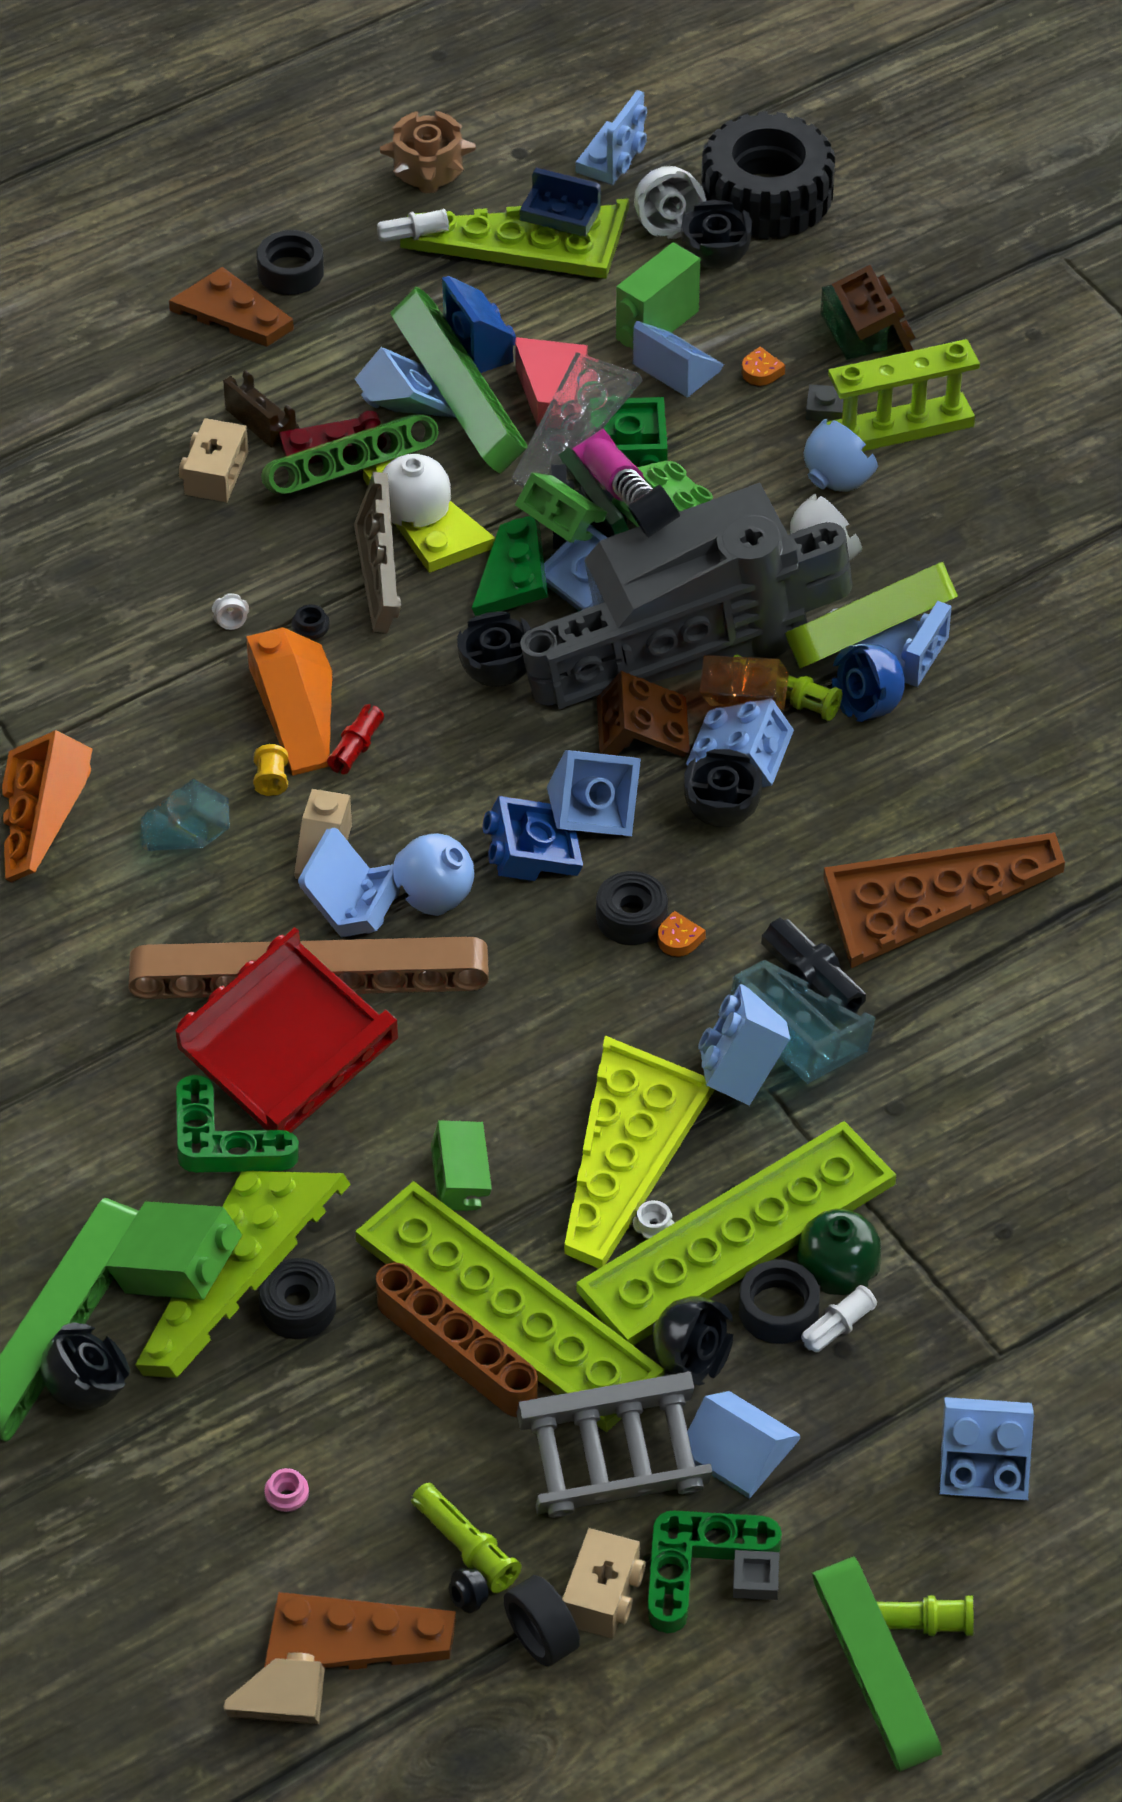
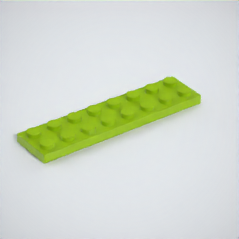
M843 1121L579 1280L576 1292L606 1326L630 1344L635 1345L652 1334L656 1320L673 1301L690 1296L710 1299L744 1278L746 1273L757 1264L773 1260L798 1245L800 1235L806 1224L820 1213L832 1209L855 1210L896 1184V1174Z
M414 1181L355 1231L357 1243L385 1264L396 1262L410 1267L530 1363L537 1372L538 1381L557 1395L664 1376V1368ZM617 1413L600 1416L597 1426L607 1433L622 1418H618Z

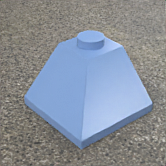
M380 347L355 378V381L363 391L361 396L368 404L375 408L382 406L394 412L456 417L422 364L383 347Z

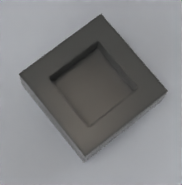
M809 384L806 420L822 421L827 419V422L842 419L843 399L839 398L834 386Z
M735 1550L733 1598L778 1600L780 1552Z

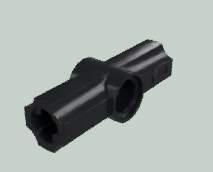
M780 917L770 923L768 929L762 934L761 944L786 967L788 977L795 988L804 994L812 992L839 1019L845 1018L847 1020L857 1014L860 1007L866 1001V993L840 969V963L832 949L824 943L815 945L789 919L783 920Z

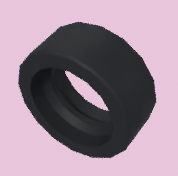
M283 230L273 233L263 239L257 248L258 278L263 286L279 294L297 295L310 291L320 283L324 276L323 247L318 239L306 232ZM286 256H297L309 261L303 266L286 269L272 264L277 259Z
M770 1260L757 1264L746 1273L740 1284L739 1317L745 1329L754 1337L768 1343L787 1344L802 1339V1333L818 1320L820 1287L814 1275L802 1265L788 1260ZM772 1287H782L798 1293L804 1299V1307L797 1313L788 1316H772L762 1312L754 1305V1297L763 1290Z
M533 1575L504 1594V1608L515 1634L530 1655L540 1664L549 1667L580 1646L579 1632L570 1610L553 1586L543 1577Z

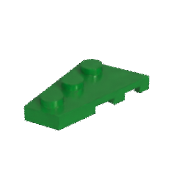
M533 517L516 518L499 526L472 606L475 617L487 612H501L548 597L540 524Z

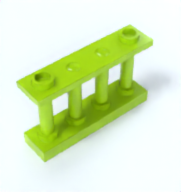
M968 339L828 369L830 380L839 398L843 399L842 419L835 421L849 428L866 444L861 449L862 451L974 427L975 415L963 392H960L962 372L980 369V362ZM947 376L946 395L926 400L928 380ZM913 383L911 403L892 407L893 388ZM878 391L877 411L857 415L858 395Z

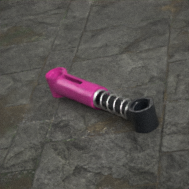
M603 428L572 448L593 478H596L615 499L625 502L633 518L648 538L680 517L678 509L660 484L652 488L645 481L643 473L617 448Z

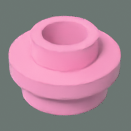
M285 1468L274 1472L265 1485V1498L268 1504L279 1511H294L303 1506L309 1496V1487L306 1479L293 1469ZM285 1490L293 1491V1493L287 1495L280 1494Z

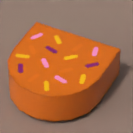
M762 347L748 354L742 362V377L752 385H768L785 374V364Z
M676 911L672 912L658 928L659 948L670 956L681 957L688 955L706 939L705 929Z

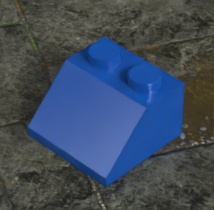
M451 276L443 277V316L480 373L514 362L513 346H515L516 335L510 325L506 326L501 319L496 304H490L482 291Z

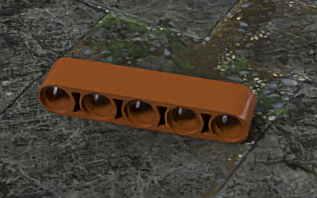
M394 1262L380 1268L376 1275L377 1305L381 1313L504 1413L517 1417L519 1402L538 1399V1376L530 1363L410 1267L403 1263ZM514 1388H523L522 1390H513Z

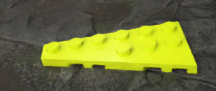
M605 1036L601 1063L599 1064L597 1084L594 1098L592 1099L583 1146V1156L577 1177V1187L564 1244L565 1255L596 1268L606 1265L631 1225L633 1218L636 1217L638 1208L646 1201L715 1089L706 1085L705 1076Z

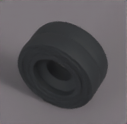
M638 871L621 872L606 879L600 886L596 896V920L601 932L610 940L624 945H640L658 937V928L668 917V897L663 885L653 876ZM627 903H637L643 909L637 913H627L621 907Z
M292 1258L282 1261L259 1286V1303L262 1319L270 1330L285 1338L304 1339L319 1334L329 1326L336 1312V1289L331 1274L324 1266L313 1260ZM293 1292H303L310 1297L302 1305H292L286 1301L287 1296Z

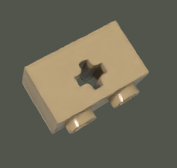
M204 418L199 432L192 434L188 457L182 458L179 467V478L184 479L185 495L228 502L249 452L247 426Z
M588 1528L563 1596V1601L570 1610L577 1629L613 1639L618 1623L626 1624L632 1606V1598L628 1597L631 1587L640 1586L646 1562L639 1560V1541Z

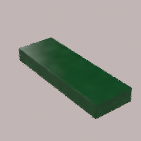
M567 448L559 453L562 464H566L568 476L574 479V484L582 495L608 512L603 523L614 536L628 531L629 529L623 516L573 449Z

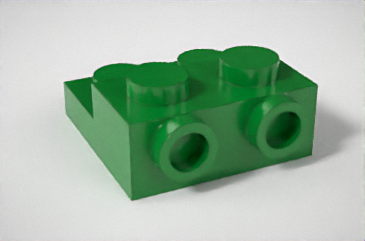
M664 397L591 399L592 435L603 428L617 448L636 467L667 460L668 447Z

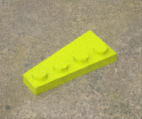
M394 459L364 468L363 479L366 484L369 485L373 472L382 473L387 464ZM451 501L448 504L449 510L446 515L435 523L423 527H414V522L402 521V526L395 524L429 573L492 549L495 537Z

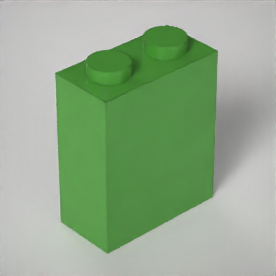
M673 242L617 285L616 339L624 346L633 349V329L636 321L672 333L699 311L700 258Z
M145 1201L107 1262L106 1267L127 1294L204 1300L239 1242L242 1233L224 1207Z

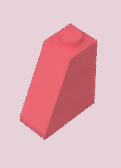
M516 337V371L537 427L574 432L588 372V345Z

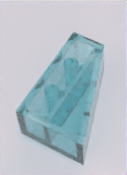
M766 960L734 975L730 995L733 996L738 986L742 984L748 987L787 1022L790 1041L779 1058L807 1084L868 1051L876 1019L874 1016L866 1012L861 1016L841 1006V999L830 995L827 999L808 989V982Z

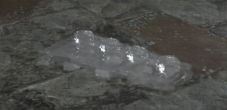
M576 352L511 478L514 483L524 487L532 472L551 475V465L562 464L559 453L567 448H574L604 428L643 381L640 374Z

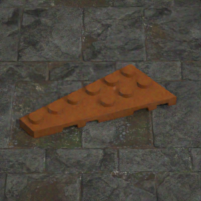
M1053 832L824 867L823 878L850 967L853 968L1063 873L1065 860L1056 834Z

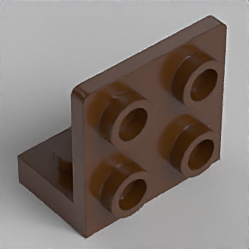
M868 265L832 284L860 340L892 325L905 351H914L910 342L916 338L907 320L900 322L901 319L905 318V315L897 299L894 296L888 299L887 296L893 294L884 274L877 277L871 265Z
M621 671L597 697L600 754L618 755L624 748L630 746L634 738L681 757H685L690 752L687 704L684 695Z

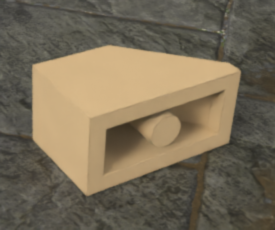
M316 789L311 790L302 817L294 872L296 879H299L327 829L337 828L348 840L352 827L350 795Z
M292 1652L287 1654V1659L275 1658L225 1700L224 1710L228 1717L319 1724L324 1680L322 1663L314 1661L315 1656L307 1653Z

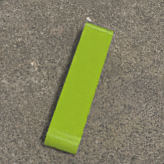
M940 562L784 634L799 668H802L928 611L935 606L937 601L945 603L958 597L944 563Z

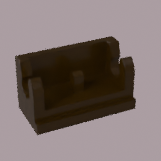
M243 371L242 377L244 381L240 387H238L236 380L232 376L223 380L225 409L270 447L280 443L279 432L299 429V425L296 423L295 411L289 405H285L284 411H282L254 387V378L248 371Z

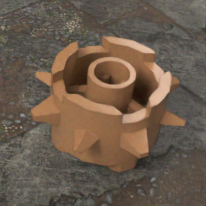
M435 111V116L418 117V112H413L402 117L392 127L394 131L393 141L381 146L380 153L393 158V172L405 183L419 187V190L423 193H434L439 189V186L452 182L464 170L462 167L463 156L475 151V144L462 139L460 133L462 125L453 117L439 111Z

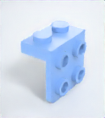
M330 828L325 831L298 879L300 888L340 937L363 933L369 934L377 931L383 924L384 916L391 903L400 892V887L398 888L394 881L393 864L369 868L337 828Z

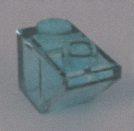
M195 779L190 780L180 789L173 791L167 799L155 808L148 810L141 818L142 848L147 851L204 848L230 828L229 798Z

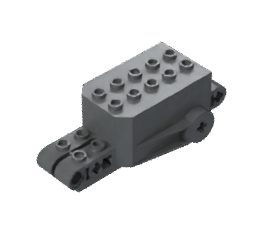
M757 483L680 511L679 518L649 538L640 527H636L599 541L584 560L593 607L585 608L574 614L527 631L521 639L520 644L533 699L541 705L557 704L558 708L562 709L600 695L621 671L643 678L649 682H655L730 662L735 655H740L743 658L753 655L766 658L781 655L790 648L784 633L807 623L805 612L841 600L851 592L853 584L845 530L839 524L824 522L788 535L761 483Z

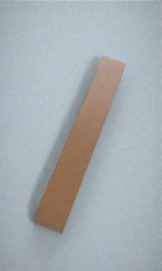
M477 937L300 941L304 947L356 994L473 991L483 988L489 980L488 946L486 942ZM271 942L141 945L130 952L128 988L134 996L143 999L206 998L218 987H226L237 977L239 970L251 960L256 961L267 951Z

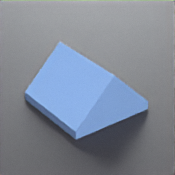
M636 321L634 325L633 365L687 398L719 373L724 366L721 362L669 331Z
M565 750L547 785L556 828L632 836L641 758Z
M730 1391L705 1396L687 1431L694 1464L696 1466L711 1464L712 1476L749 1499L800 1440V1434Z

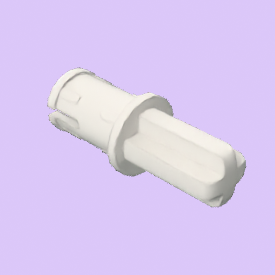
M445 209L416 215L414 212H410L408 217L383 221L377 224L378 236L383 242L408 237L418 240L419 236L449 231V222Z
M859 1285L855 1288V1291L837 1305L830 1304L825 1310L826 1314L802 1333L801 1338L805 1343V1347L809 1351L820 1352L839 1335L849 1334L852 1331V1325L876 1307L877 1301L873 1293L867 1287Z

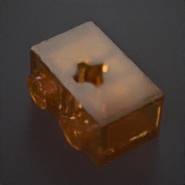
M704 655L700 694L710 706L729 707L749 701L772 698L779 709H785L789 672L779 659Z

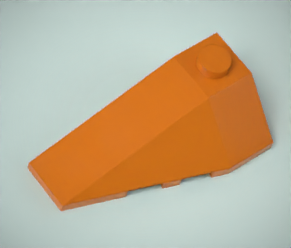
M284 627L246 636L249 670L279 744L288 752L287 764L292 776L329 767L327 759L330 756L333 675L322 645Z
M57 730L10 750L8 753L2 784V795L9 798V809L3 813V823L10 826V834L4 842L5 879L10 882L36 872L83 790L91 772L90 760L93 749Z

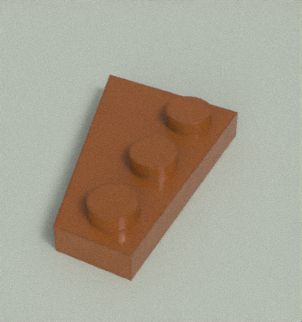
M224 267L219 268L169 300L171 312L180 315L184 311L196 315L197 321L210 325L212 322L229 327L231 334L266 347L294 330L293 319Z

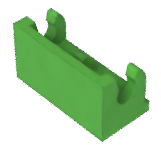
M533 472L515 503V506L570 543H574L575 540H590L593 534L587 531L588 526L594 521L596 523L603 522L608 513L556 477Z
M438 1120L431 1143L437 1199L452 1210H478L481 1208L480 1199L465 1198L468 1196H490L492 1190L483 1122Z

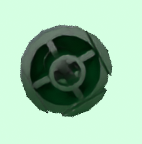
M848 1209L828 1210L820 1213L806 1224L798 1241L797 1264L802 1265L814 1275L818 1285L821 1286L820 1291L833 1295H848L855 1291V1288L859 1285L867 1287L868 1281L875 1274L877 1276L880 1271V1238L875 1227L861 1214Z

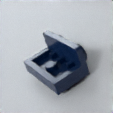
M535 168L532 173V189L520 209V221L586 237L601 210V185L596 182Z

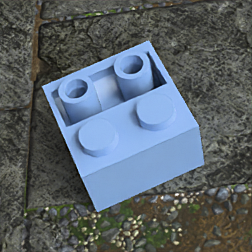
M740 984L733 996L729 994L723 1000L718 1013L720 1018L713 1029L709 1027L705 1030L700 1039L698 1049L701 1053V1066L704 1070L706 1085L750 1105L790 1041L787 1022L748 987Z
M944 1397L940 1494L1028 1500L1034 1419L1032 1403Z

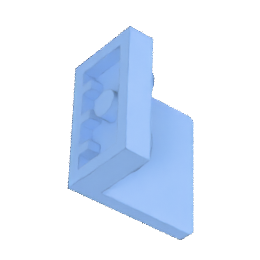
M637 90L613 123L606 121L576 161V173L613 185L621 173L625 174L631 160L636 153L642 152L647 140V134L644 133V121L647 116V107L644 106V92Z
M937 601L930 614L924 613L920 621L910 618L857 644L881 645L895 654L902 666L905 683L918 687L949 638L952 606Z
M772 698L749 701L729 707H718L707 712L686 764L688 766L694 758H696V762L705 758L708 751L731 749L746 754L750 757V763L756 769L759 767L762 772V787L772 786L794 729Z

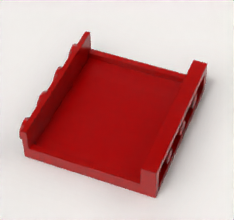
M295 927L285 936H277L269 944L267 951L256 961L251 960L239 970L237 977L226 987L220 986L214 990L209 996L207 1003L196 1013L190 1012L185 1015L175 1030L178 1049L265 1130H285L289 1132L295 1130L398 1039L397 1019L386 1009L379 1015L300 943L299 930Z

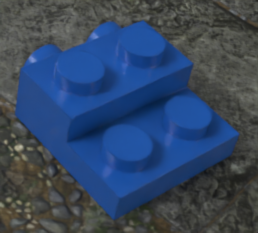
M498 796L491 811L486 812L483 819L484 834L491 835L492 838L488 860L490 864L497 865L499 876L536 881L541 871L578 876L583 867L577 833L575 830L556 828L551 804Z

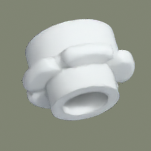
M226 594L223 598H218L213 603V618L224 629H237L247 619V614L249 613L248 603L245 600H241V597L237 594ZM228 608L234 609L233 611L227 612Z
M652 1200L643 1203L638 1208L637 1216L633 1218V1227L637 1233H642L645 1239H649L674 1224V1221L671 1220L672 1213L666 1204Z

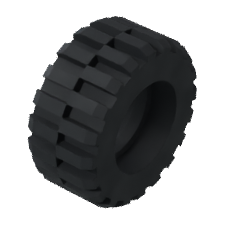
M757 112L755 116H749V114L741 115L737 118V121L729 120L721 126V130L717 129L705 144L702 158L701 186L706 201H728L734 203V209L742 214L743 209L748 212L752 221L751 235L759 236V239L769 240V237L778 236V239L788 238L791 233L795 232L798 235L808 229V225L813 227L830 209L834 189V150L831 148V143L824 134L821 135V131L813 124L808 126L804 119L797 116L793 119L787 117L786 113L777 112L776 115H769L767 112ZM770 173V174H777V175H781V176H780V177H760V176H755V174Z

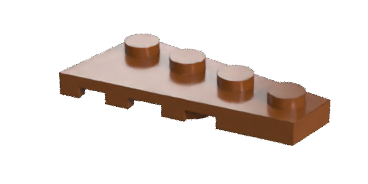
M278 1592L264 1667L275 1658L287 1659V1654L292 1652L314 1655V1661L321 1662L323 1668L349 1665V1670L367 1668V1664L389 1661L391 1665L449 1660L456 1625V1611Z

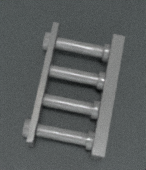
M691 1371L519 1402L517 1418L520 1431L531 1429L532 1433L537 1434L548 1493L537 1496L535 1506L537 1514L548 1513L549 1517L552 1518L563 1517L572 1514L576 1507L676 1489L679 1494H690L704 1488L703 1484H709L713 1472L711 1464L694 1465L682 1409L686 1404L685 1401L691 1400L694 1391ZM660 1406V1410L666 1413L677 1470L652 1474L639 1414L645 1408ZM617 1413V1417L623 1420L634 1477L609 1482L597 1422L600 1420V1416ZM574 1421V1424L580 1427L591 1485L566 1489L554 1429L557 1428V1424Z

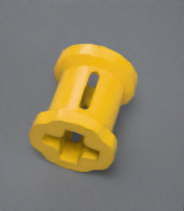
M266 744L258 747L254 752V763L257 766V774L253 778L255 790L265 796L280 795L288 788V780L286 774H284V767L288 763V752L285 748L276 744Z

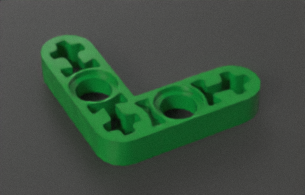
M191 1075L182 1078L177 1083V1158L179 1165L189 1172L283 1171L297 1164L299 1141L293 1133L285 1130L215 1131L214 1087L212 1082L206 1077ZM191 1095H199V1103L191 1104ZM190 1120H202L206 1124L200 1127H191L185 1123ZM192 1143H200V1153H192ZM240 1147L247 1149L248 1152L242 1155H234L229 1153L228 1150Z
M674 1510L660 1514L653 1526L648 1619L652 1627L659 1632L674 1633L682 1629L686 1624L689 1610L692 1558L734 1560L735 1550L780 1552L782 1531L777 1521L770 1517L758 1515ZM669 1528L678 1529L676 1539L668 1538ZM693 1528L698 1529L697 1541H692ZM719 1528L725 1530L730 1538L724 1543L715 1544L708 1541L705 1534L711 1529ZM738 1531H743L742 1544L737 1543ZM757 1534H766V1544L757 1543ZM665 1564H676L681 1567L683 1573L676 1579H666L659 1574L658 1570ZM665 1594H673V1612L670 1616L663 1615Z

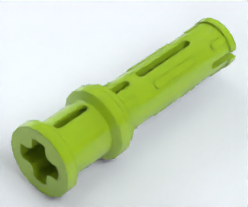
M735 655L728 666V677L789 699L790 704L794 708L812 710L821 714L824 720L831 721L840 707L842 690L837 687L829 689L814 683L811 677L801 676L795 678L773 668L745 659L740 655Z
M425 1483L414 1492V1498L411 1499L412 1505L423 1513L462 1553L463 1562L468 1568L476 1569L487 1580L488 1588L492 1592H502L514 1583L521 1572L522 1565L516 1558H509L497 1546L498 1542L492 1534L481 1533L432 1483Z
M928 1595V1598H923V1602H877L889 1629L923 1630V1634H928V1636H935L937 1632H965L966 1636H973V1596H965L964 1600H937L934 1595Z

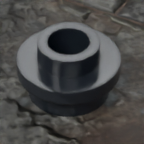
M313 604L300 607L292 618L293 632L311 640L324 636L330 627L328 615L321 607Z
M461 1568L454 1571L451 1576L449 1594L457 1607H461L467 1613H472L479 1610L481 1604L488 1600V1587L484 1577L478 1570Z

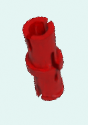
M371 704L364 705L352 725L346 726L341 733L340 743L327 759L328 766L334 772L338 773L344 764L341 774H347L360 753L366 752L370 747L372 735L385 718L384 713L377 706L374 705L368 714Z

